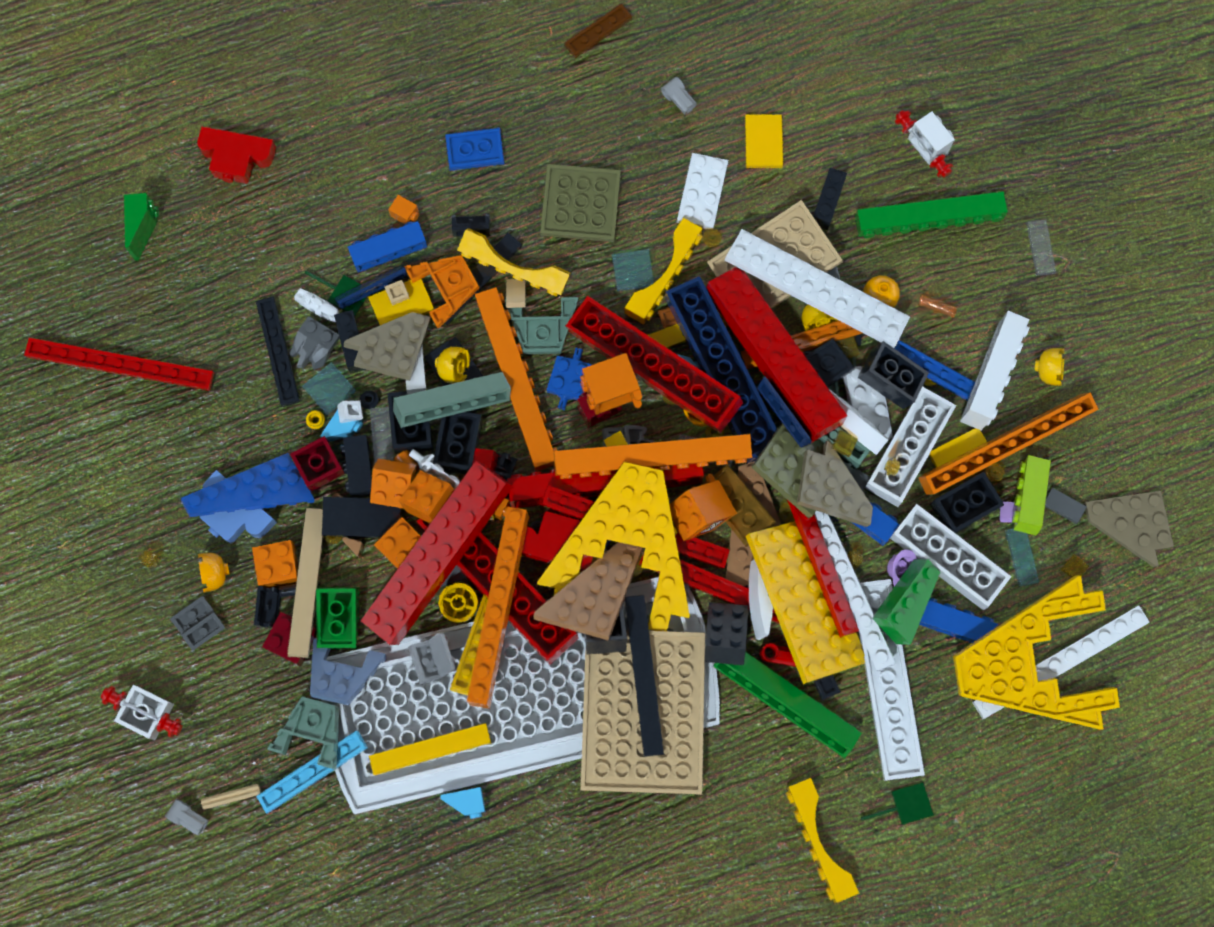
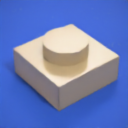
M402 280L385 286L392 306L410 299Z

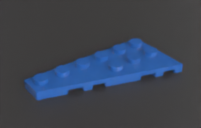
M288 453L181 498V502L189 517L213 515L215 512L224 511L230 513L241 509L247 511L272 508L284 504L297 505V503L301 502L314 503L315 500Z

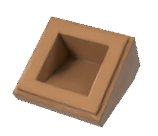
M344 537L342 541L360 559L364 549L363 543Z

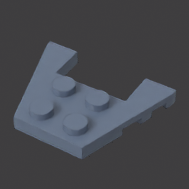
M314 638L310 685L311 696L350 705L365 686L364 683L377 672L378 666L386 661V654L369 650L362 668L326 660L331 648H317V638Z

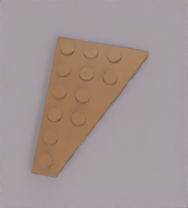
M755 461L739 466L738 477L776 521L770 528L781 525L764 478L751 468ZM731 529L726 579L746 587L749 586L750 564L754 557L750 546L746 547Z
M618 542L603 554V558L597 559L536 610L534 619L609 641L643 547Z

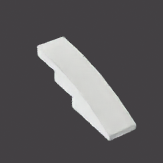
M830 390L848 415L841 427L877 455L889 438L874 428V425L861 416L858 410Z
M754 559L750 564L749 604L755 637L757 640H761L769 635L773 605Z

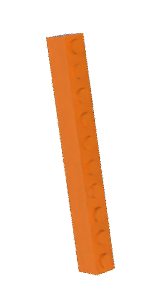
M496 287L475 294L476 301L500 371L503 372L511 387L510 399L535 472L554 466L553 452L557 451V448H552L550 442L553 441L551 431L545 428L544 424L547 423L544 412L540 413L538 406H541L539 397L533 394L532 389L535 386L532 377L528 378L526 374L529 369L526 360L522 361L520 355L523 352L520 343L516 344L514 338L517 335L514 326L510 327L508 321L511 320L509 311L503 308L502 304L505 303L502 292L498 293Z
M1091 392L1080 394L921 475L918 479L926 495L936 494L1099 409Z
M750 434L561 450L554 451L553 455L555 476H560V479L572 478V474H580V477L592 476L591 473L599 472V476L611 475V471H617L624 462L650 468L658 467L659 470H669L670 466L677 465V469L689 468V464L705 467L709 466L708 462H716V465H726L731 460H735L736 464L747 463V459L752 458Z
M507 507L467 702L470 706L490 709L529 521V514L525 509Z

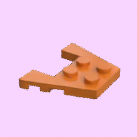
M462 255L439 259L431 263L422 262L420 265L404 266L412 283L431 275L446 304L429 312L437 329L479 289V285Z

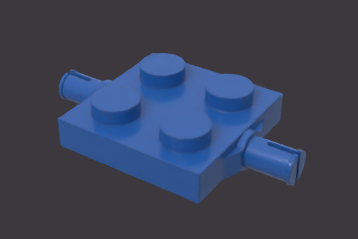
M575 348L573 358L557 356L546 391L560 397L557 407L560 410L561 408L565 410L567 400H577L584 393L580 385L582 369L593 364L580 360L583 352L580 348Z

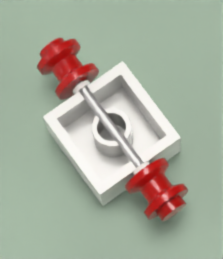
M909 110L899 112L895 117V124L903 126V134L910 132L909 141L925 159L930 168L938 170L937 177H947L952 172L953 165L952 163L947 164L944 159L955 140L952 132L943 126L940 117L935 116L933 112H930L918 121L910 118L911 112Z
M135 685L132 686L128 696L124 691L120 694L115 692L116 688L114 686L103 690L101 694L102 704L107 705L111 703L114 710H119L114 722L152 740H156L159 732L163 730L168 731V737L170 738L174 737V735L178 736L183 727L181 719L177 718L175 721L170 719L169 713L174 706L173 703Z

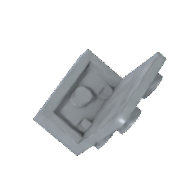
M443 632L437 633L430 640L412 644L408 647L420 685L442 679L455 669V659L450 653L449 641Z

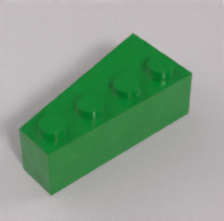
M914 559L872 617L895 644L911 645L938 580L940 572L929 559Z

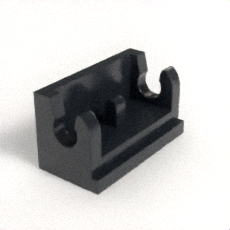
M485 213V216L456 217V215H452L453 237H463L465 230L468 228L485 236H490L489 213Z
M258 586L254 626L257 628L272 629L278 618L281 591L277 588Z

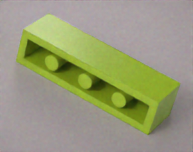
M1028 455L1024 462L1021 461L1019 467L1021 478L1018 479L1016 486L1019 489V494L1016 495L1014 505L1017 508L1012 516L1015 531L1037 536L1041 530L1051 460Z

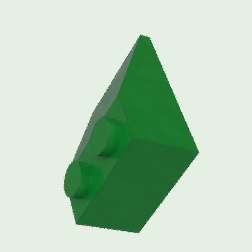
M147 193L124 194L125 248L135 261L140 259L157 224L156 218L159 217V209Z
M321 587L316 589L317 648H357L360 587Z

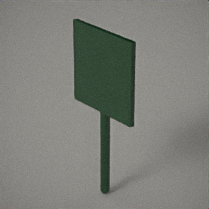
M305 271L306 275L334 289L327 302L338 308L335 297L361 285L343 275L337 286H334L309 271ZM366 298L342 310L346 312L353 310L356 316Z
M922 782L892 791L896 807L862 816L861 820L897 811L901 824L904 825L934 816L924 783Z

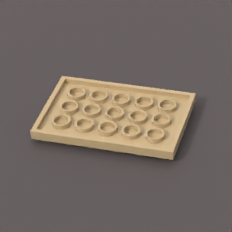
M802 200L751 233L825 273L843 262ZM731 247L707 262L716 277L736 267L725 261ZM744 271L771 309L791 296Z

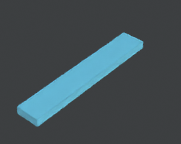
M359 731L353 732L338 742L337 768L368 748ZM318 755L256 797L265 813H270L334 771V769L318 765L317 762L320 756Z

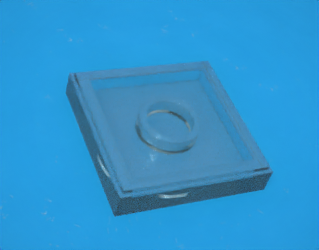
M649 249L612 254L617 291L647 288L654 284Z
M332 362L302 386L326 415L337 408L340 402L345 401L356 392L355 388Z

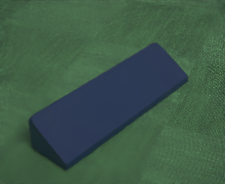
M400 265L335 297L339 308L344 309L384 289L385 286L406 278V269Z
M764 377L757 387L797 444L801 448L810 444L812 441L768 379Z

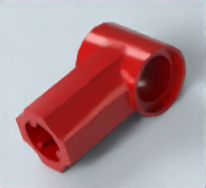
M768 643L759 651V657L765 663L772 662L796 667L790 649L787 647ZM766 648H770L773 651L772 658H768L765 655Z

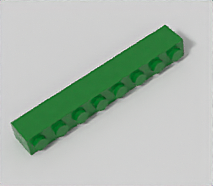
M1003 191L857 209L855 221L858 237L871 238L879 234L888 236L895 232L905 234L912 230L927 231L935 227L937 229H944L951 225L961 227L967 223L977 225L985 221L999 222L1004 219L1008 211Z
M746 652L744 665L715 663L713 665L715 669L844 759L852 751L862 734L856 727L845 722L837 714L832 713L820 702L809 697L804 691L796 688L787 679H783L771 668L766 667Z

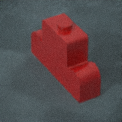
M202 126L197 140V145L202 154L207 158H211L209 170L213 177L228 183L233 181L248 183L253 164L256 163L260 168L269 167L273 162L276 150L273 139Z
M546 511L538 534H536L534 529L527 527L522 556L551 563L581 521L570 518V515L562 512L555 514ZM583 554L579 572L582 573L591 565L593 556Z

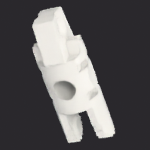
M301 288L298 290L294 298L299 304L328 321L330 320V322H336L334 317L335 314H338L336 307L311 292Z

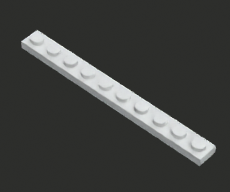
M816 511L814 513L859 632L876 670L880 671L896 664V661L880 626L872 619L874 616L872 608L830 515Z
M1140 606L1133 608L1037 664L1038 681L1059 676L1150 623ZM979 700L972 702L982 719L1004 708V706Z

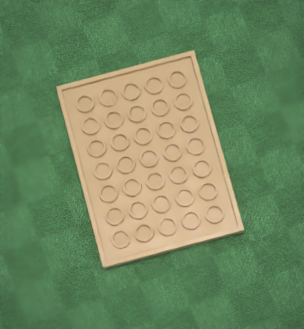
M626 630V652L587 655L585 650L581 791L702 795L705 633L649 631L664 755L644 757L629 630Z

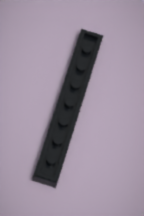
M645 595L625 597L644 757L664 755Z

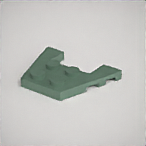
M578 297L561 298V316L522 317V307L507 308L523 354L562 353L568 334V329L565 325L575 313Z
M301 697L288 716V722L283 729L280 728L277 738L273 743H270L267 750L286 755L293 735L323 744L317 764L336 770L339 707Z

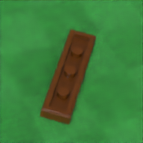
M621 3L566 41L564 46L576 59L631 21L632 15Z

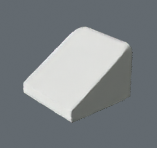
M342 401L337 405L340 423L363 419L360 401Z

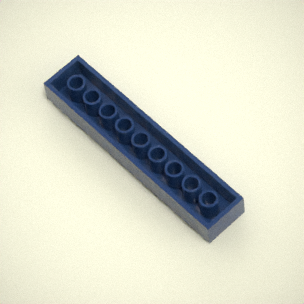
M699 276L666 291L665 300L701 371L741 397L743 404L730 420L728 426L733 436L750 434L752 458L747 459L748 464L756 461L777 428Z

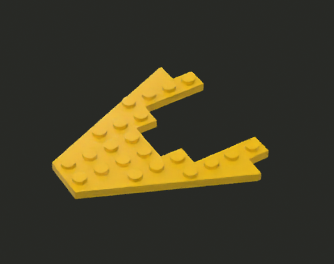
M624 462L539 578L537 584L555 588L554 595H556L579 575L583 554L603 558L606 540L643 547L645 551L641 567L660 571L648 628L653 631L667 632L671 615L689 618L690 614L663 470Z
M1075 575L955 654L953 660L959 695L1095 729H1104L1101 711L1120 708L1117 688L1111 687L1060 697L1056 678L1038 681L1032 643L1051 640L1049 620L1106 610L1103 591L1096 590L1084 593L1082 578L1080 575Z

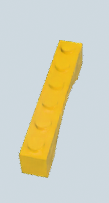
M683 217L673 234L674 254L668 269L654 284L634 292L625 306L624 314L643 325L646 320H651L655 313L653 309L656 305L659 306L665 297L663 296L664 292L670 290L673 286V278L675 275L679 276L684 268L682 264L685 260L688 261L694 252L692 250L695 245L698 246L702 241L701 227Z
M469 228L465 230L457 250L462 252L461 255L468 259L474 257L479 260L478 263L484 266H489L490 264L496 267V271L506 274V272L511 273L514 279L519 281L527 280L531 286L538 289L540 287L548 289L547 293L554 296L563 294L571 272L555 265L537 269L515 265L498 254L485 235Z
M809 778L787 787V799L790 804H794L796 809L793 812L796 821L798 823L801 822L804 830L801 832L805 842L809 841L812 849L809 852L813 861L817 860L820 868L817 871L822 881L825 880L828 888H825L829 900L833 899L835 903L859 894L852 875L839 867L829 857L819 840L815 820L819 796L812 779Z

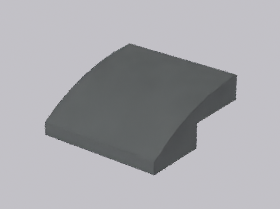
M203 595L170 618L192 651L226 628Z

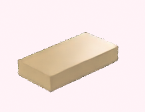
M507 279V308L525 307L526 284L524 279L523 281Z

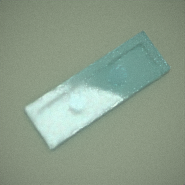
M1014 528L1006 530L1005 533L1019 587L1038 584L1039 579L1027 533L1015 531Z

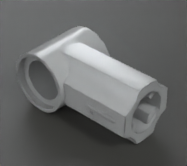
M675 77L661 87L665 98L673 101L684 115L690 113L697 103L686 92L679 78Z
M179 799L174 801L165 815L168 820L179 826L182 825L198 836L204 831L209 821L191 810L189 805Z

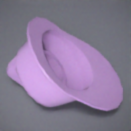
M910 550L900 551L897 555H893L888 562L887 571L890 577L893 578L894 587L912 561L917 559L916 555Z

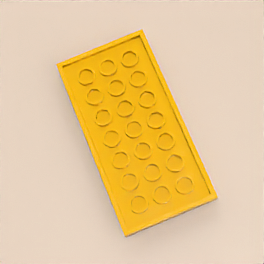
M796 522L786 523L746 535L803 684L864 664V652L857 633L839 637Z

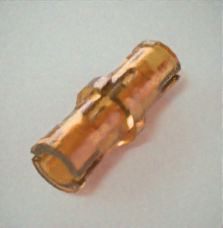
M924 294L921 295L918 306L933 310V313H941L951 318H954L958 308L942 302L941 299L936 300Z

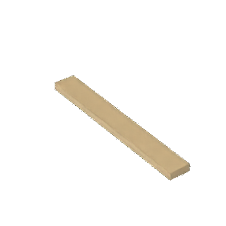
M306 508L288 657L309 658L323 543V509Z

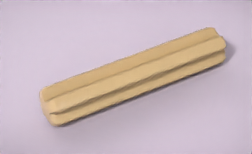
M254 784L202 798V808L209 809L257 796L261 793L259 784Z

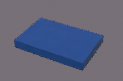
M500 128L445 134L450 171L504 164Z

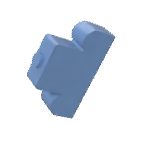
M216 470L205 481L203 488L226 478ZM241 509L230 513L224 511L215 512L213 515L200 516V519L210 526L209 532L216 538L220 535L230 544L245 529L253 537L261 538L277 523L262 509L247 511Z

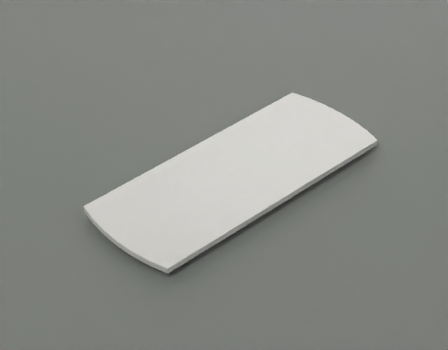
M659 577L631 583L625 596L645 595L648 622ZM684 584L690 617L685 618L671 615L667 632L705 633L706 644L707 629L689 586ZM624 598V601H623V610H624L625 626H626V630H628V622H627V614H626V605H625V598ZM473 622L403 638L399 645L383 643L327 657L326 660L362 668L369 650L385 653L387 656L386 661L381 663L376 669L377 672L364 683L365 686L350 705L321 699V702L339 707L338 742L353 732L359 731L368 747L335 770L341 789L353 814L372 811L582 759L586 650L584 633L575 631L579 639L549 665L508 622L490 709L470 706L467 702V695L450 690ZM443 632L448 638L449 650L455 659V669L442 679L420 685L408 647L412 644L430 640L437 633ZM705 662L703 728L720 724L717 670L713 667L715 663ZM486 723L491 740L490 744L383 774L373 775L370 755Z

